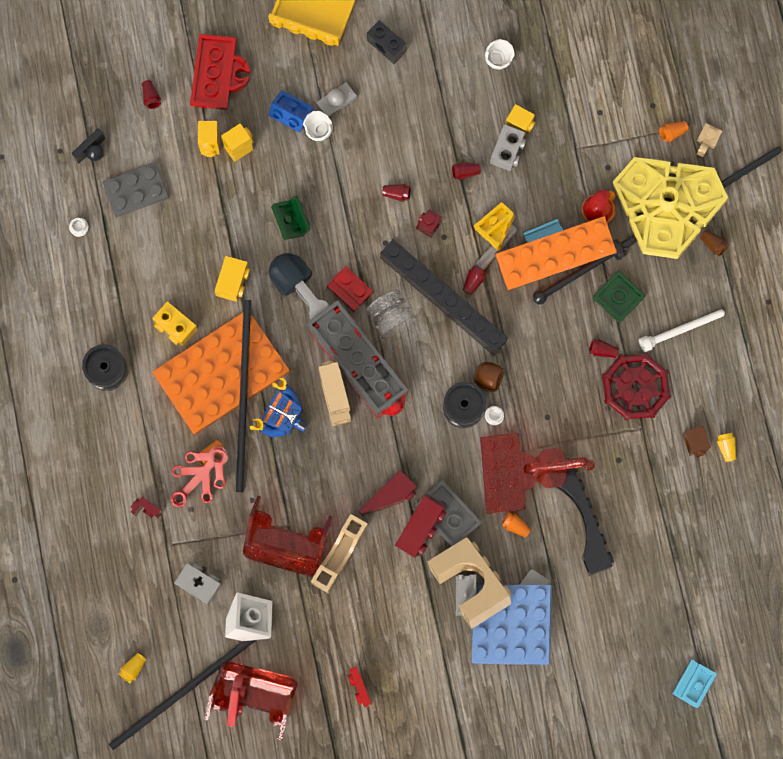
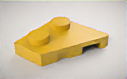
M501 202L474 225V229L499 251L515 215Z

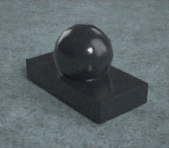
M99 128L72 152V156L78 164L86 157L91 161H99L104 156V148L100 144L106 138Z

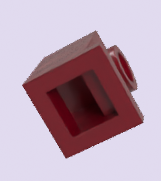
M429 209L427 213L423 212L420 216L416 229L432 238L442 222V216Z

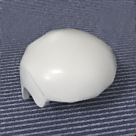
M498 39L493 41L485 52L486 63L494 69L501 70L506 68L511 63L515 54L513 46L507 40Z
M321 111L309 113L303 122L307 136L314 141L327 139L333 130L331 119Z

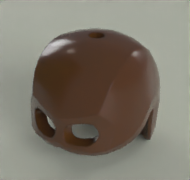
M492 362L480 363L474 373L475 384L488 392L497 391L503 379V368Z

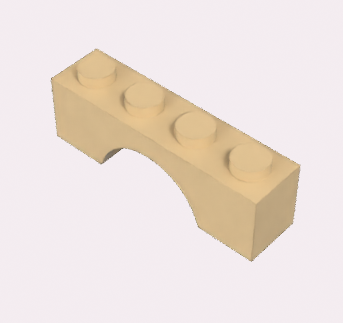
M350 514L331 551L311 580L312 585L329 594L368 527L366 522Z

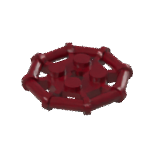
M648 353L625 356L621 354L606 373L602 374L601 378L603 379L605 394L604 402L623 416L626 421L628 419L640 418L653 419L662 406L671 399L668 382L669 371L653 360ZM642 362L640 367L629 368L627 363ZM645 364H648L658 374L653 376L644 368ZM622 366L624 372L621 374V376L619 378L613 377L617 370ZM661 378L662 392L656 391L655 380ZM611 382L616 383L617 394L612 396ZM634 382H638V385H641L638 392L631 388ZM653 396L660 397L650 408L648 402ZM619 398L626 402L628 405L627 410L615 400ZM644 406L646 411L631 412L632 407Z

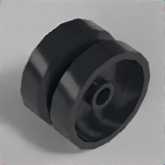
M97 345L92 347L85 354L82 361V370L85 377L99 390H114L124 383L127 377L128 366L123 355L113 346Z
M456 383L445 394L443 402L444 416L455 427L463 429L473 427L479 423L484 415L486 406L485 395L473 383ZM467 403V407H462L461 405Z

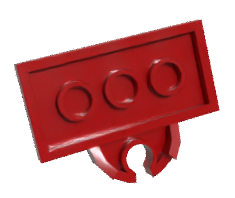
M199 34L190 99L191 107L228 110L230 93L244 89L249 83L248 77L243 79L236 77V74L240 71L246 74L251 73L246 60L241 56L235 55L237 41L235 37Z

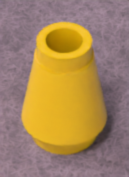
M733 433L717 436V444L725 462L736 460V440L733 437Z
M137 653L120 668L121 671L118 674L129 683L133 680L136 681L146 659Z

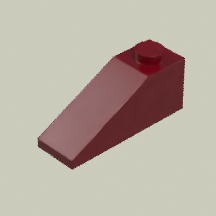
M400 470L359 510V514L364 516L403 503L405 500L410 501L416 495L415 490L417 486Z

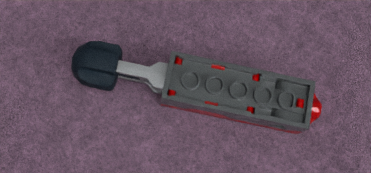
M283 253L276 256L269 267V277L272 283L282 295L288 296L291 293L297 292L309 307L311 320L307 323L308 331L333 363L338 362L340 372L378 419L382 415L395 416L404 409L405 398L408 396V389L337 300L329 306L326 301L318 300L305 284L311 278L312 271L298 255Z

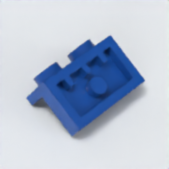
M281 90L271 103L268 115L291 129L301 132L306 116L313 112L314 107Z

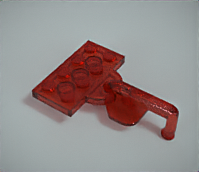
M517 432L480 437L486 514L526 510L524 491L531 489L537 482L545 488L560 487L566 482V469L584 467L587 471H591L595 467L594 461L585 457L565 460L563 451L557 448L542 450L536 458L527 452H521L519 433Z

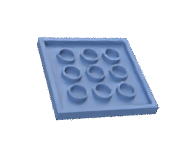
M476 585V595L482 590L484 585ZM506 585L512 594L510 596L511 604L473 628L472 663L551 665L552 585Z

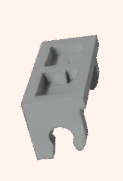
M476 575L456 576V616H462L459 605L476 595Z

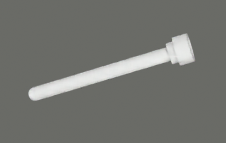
M720 309L654 337L639 338L641 349L644 353L652 350V347H655V344L721 318L725 315V312Z

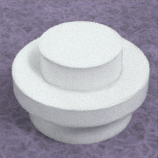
M75 218L69 225L71 233L77 237L85 235L89 228L87 221L83 218Z
M491 406L485 412V419L491 425H498L504 419V412L498 406Z

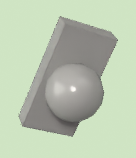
M345 82L340 87L332 89L328 95L316 102V105L321 112L331 117L356 100L357 95Z

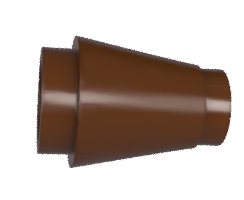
M708 230L704 231L700 236V239L703 240L714 255L721 256L729 246L725 239Z

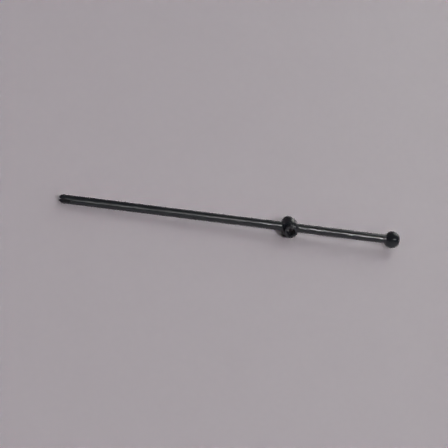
M776 147L722 180L723 188L782 152V148ZM635 235L622 243H619L617 239L613 240L617 253L587 263L544 291H535L532 295L533 300L536 304L542 305L546 302L548 296L614 256L617 261L627 255L624 250L637 242Z

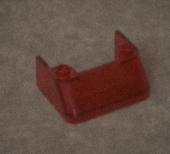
M257 495L249 515L243 555L252 561L306 576H314L322 561L333 516L329 515L324 529L314 527L310 530L309 535L306 536L271 526V516L259 511L261 496Z
M235 662L222 663L209 694L205 720H209L213 709L218 711L229 709L230 695L235 677L243 678L242 686H246L244 698H241L240 703H244L245 707L270 713L269 721L275 726H281L278 739L282 740L295 698L297 681L288 676Z

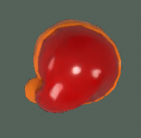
M603 189L585 199L582 204L584 218L587 221H591L605 216L607 224L611 223L616 215V208L613 203L616 196L615 192Z

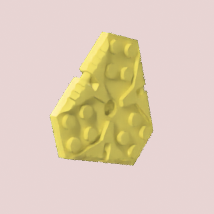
M634 157L613 181V187L626 216L630 218L629 224L632 227L643 254L678 259L696 236L699 235L702 226L705 227L728 200L717 172L712 167L678 163L676 167L670 166V162ZM669 173L676 174V177H670ZM670 198V199H672L673 201H672V202H667V201H665L664 199Z

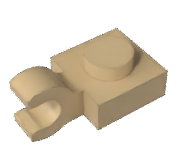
M706 123L697 139L702 144L696 155L703 158L708 147L714 149L722 130Z

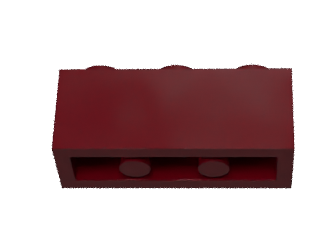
M429 494L424 495L395 546L414 558L419 556V554L422 556L428 547L426 542L429 538L432 539L437 532L436 525L446 517L447 512L445 510L448 506Z

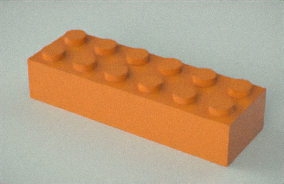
M605 216L496 253L495 256L506 289L510 290L617 252Z

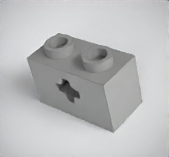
M187 563L176 579L175 584L202 602L210 605L221 588V584L218 583L220 579L211 573L208 576L202 573L203 568L195 563L192 566ZM202 578V582L204 583L203 586L198 585L196 587L197 584L195 583V580H200Z

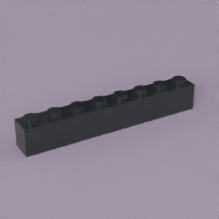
M394 239L380 252V259L493 356L507 343L508 337Z

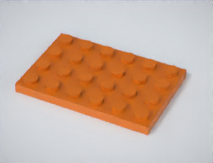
M243 313L152 371L194 436L239 407ZM252 314L247 401L280 380L277 377L283 378L290 373V370Z

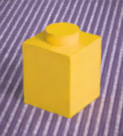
M515 104L506 119L505 125L521 130L526 135L527 131L531 132L536 124L534 122L535 115Z

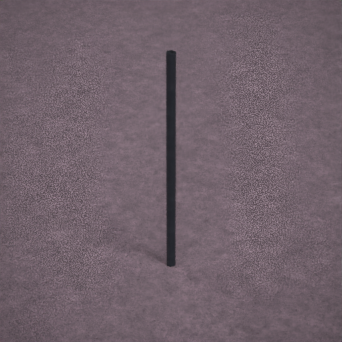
M244 300L236 471V492L243 493L251 300Z
M257 640L242 641L110 742L109 746L112 750L116 749Z

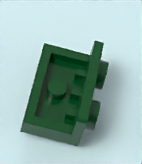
M293 196L288 201L274 203L271 206L284 241L303 237L310 230V222L306 218L303 204L298 196Z

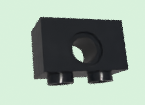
M380 20L367 32V41L393 64L406 53L407 43Z

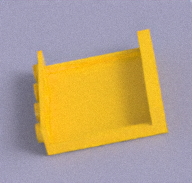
M277 0L272 14L269 13L268 15L269 23L276 28H286L294 34H304L312 40H322L330 46H339L356 0Z

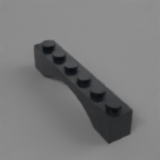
M566 458L548 465L546 469L553 486L572 500L582 516L586 534L582 560L588 575L592 576L612 568L613 556L605 548V544H607L603 533H599L597 528L599 521L596 515L593 516L591 513L592 504L589 497L585 498L583 493L585 487L583 481L577 478L576 472H578L575 462H571L570 458Z

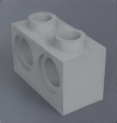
M504 125L492 153L490 164L511 171L513 166L516 167L520 156L517 155L519 149H524L527 140L524 139L525 132ZM513 137L517 142L510 143L508 138ZM508 154L511 158L504 160L501 155Z

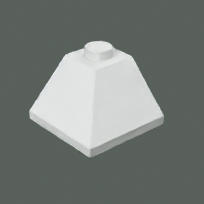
M237 592L226 618L225 637L240 641L271 638L272 601Z

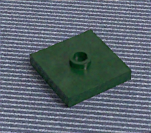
M618 270L594 294L592 299L618 323H621L646 295Z

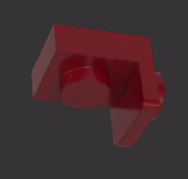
M143 496L141 499L137 498L131 506V513L137 516L142 508H145L143 512L150 518L153 516L159 518L163 513Z

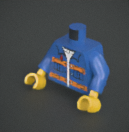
M277 377L281 380V384L278 386L276 383H273V387L280 389V391L277 390L261 419H252L256 421L257 426H250V429L259 430V432L269 437L290 435L294 427L304 432L309 422L300 418L303 413L302 403L296 392L286 384V380Z

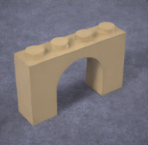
M324 362L318 368L332 426L351 422L350 406L338 362Z
M468 537L429 560L428 565L430 571L440 584L463 571H473L483 577L485 582L482 590L471 599L459 605L461 615L472 629L509 606L512 594L506 585L502 586L499 582L501 579L498 573L491 571L487 558L485 556L481 557L478 553L480 550L474 541L471 543Z

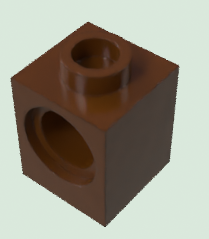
M704 426L687 430L682 434L689 456H704L707 454L706 451L711 448Z

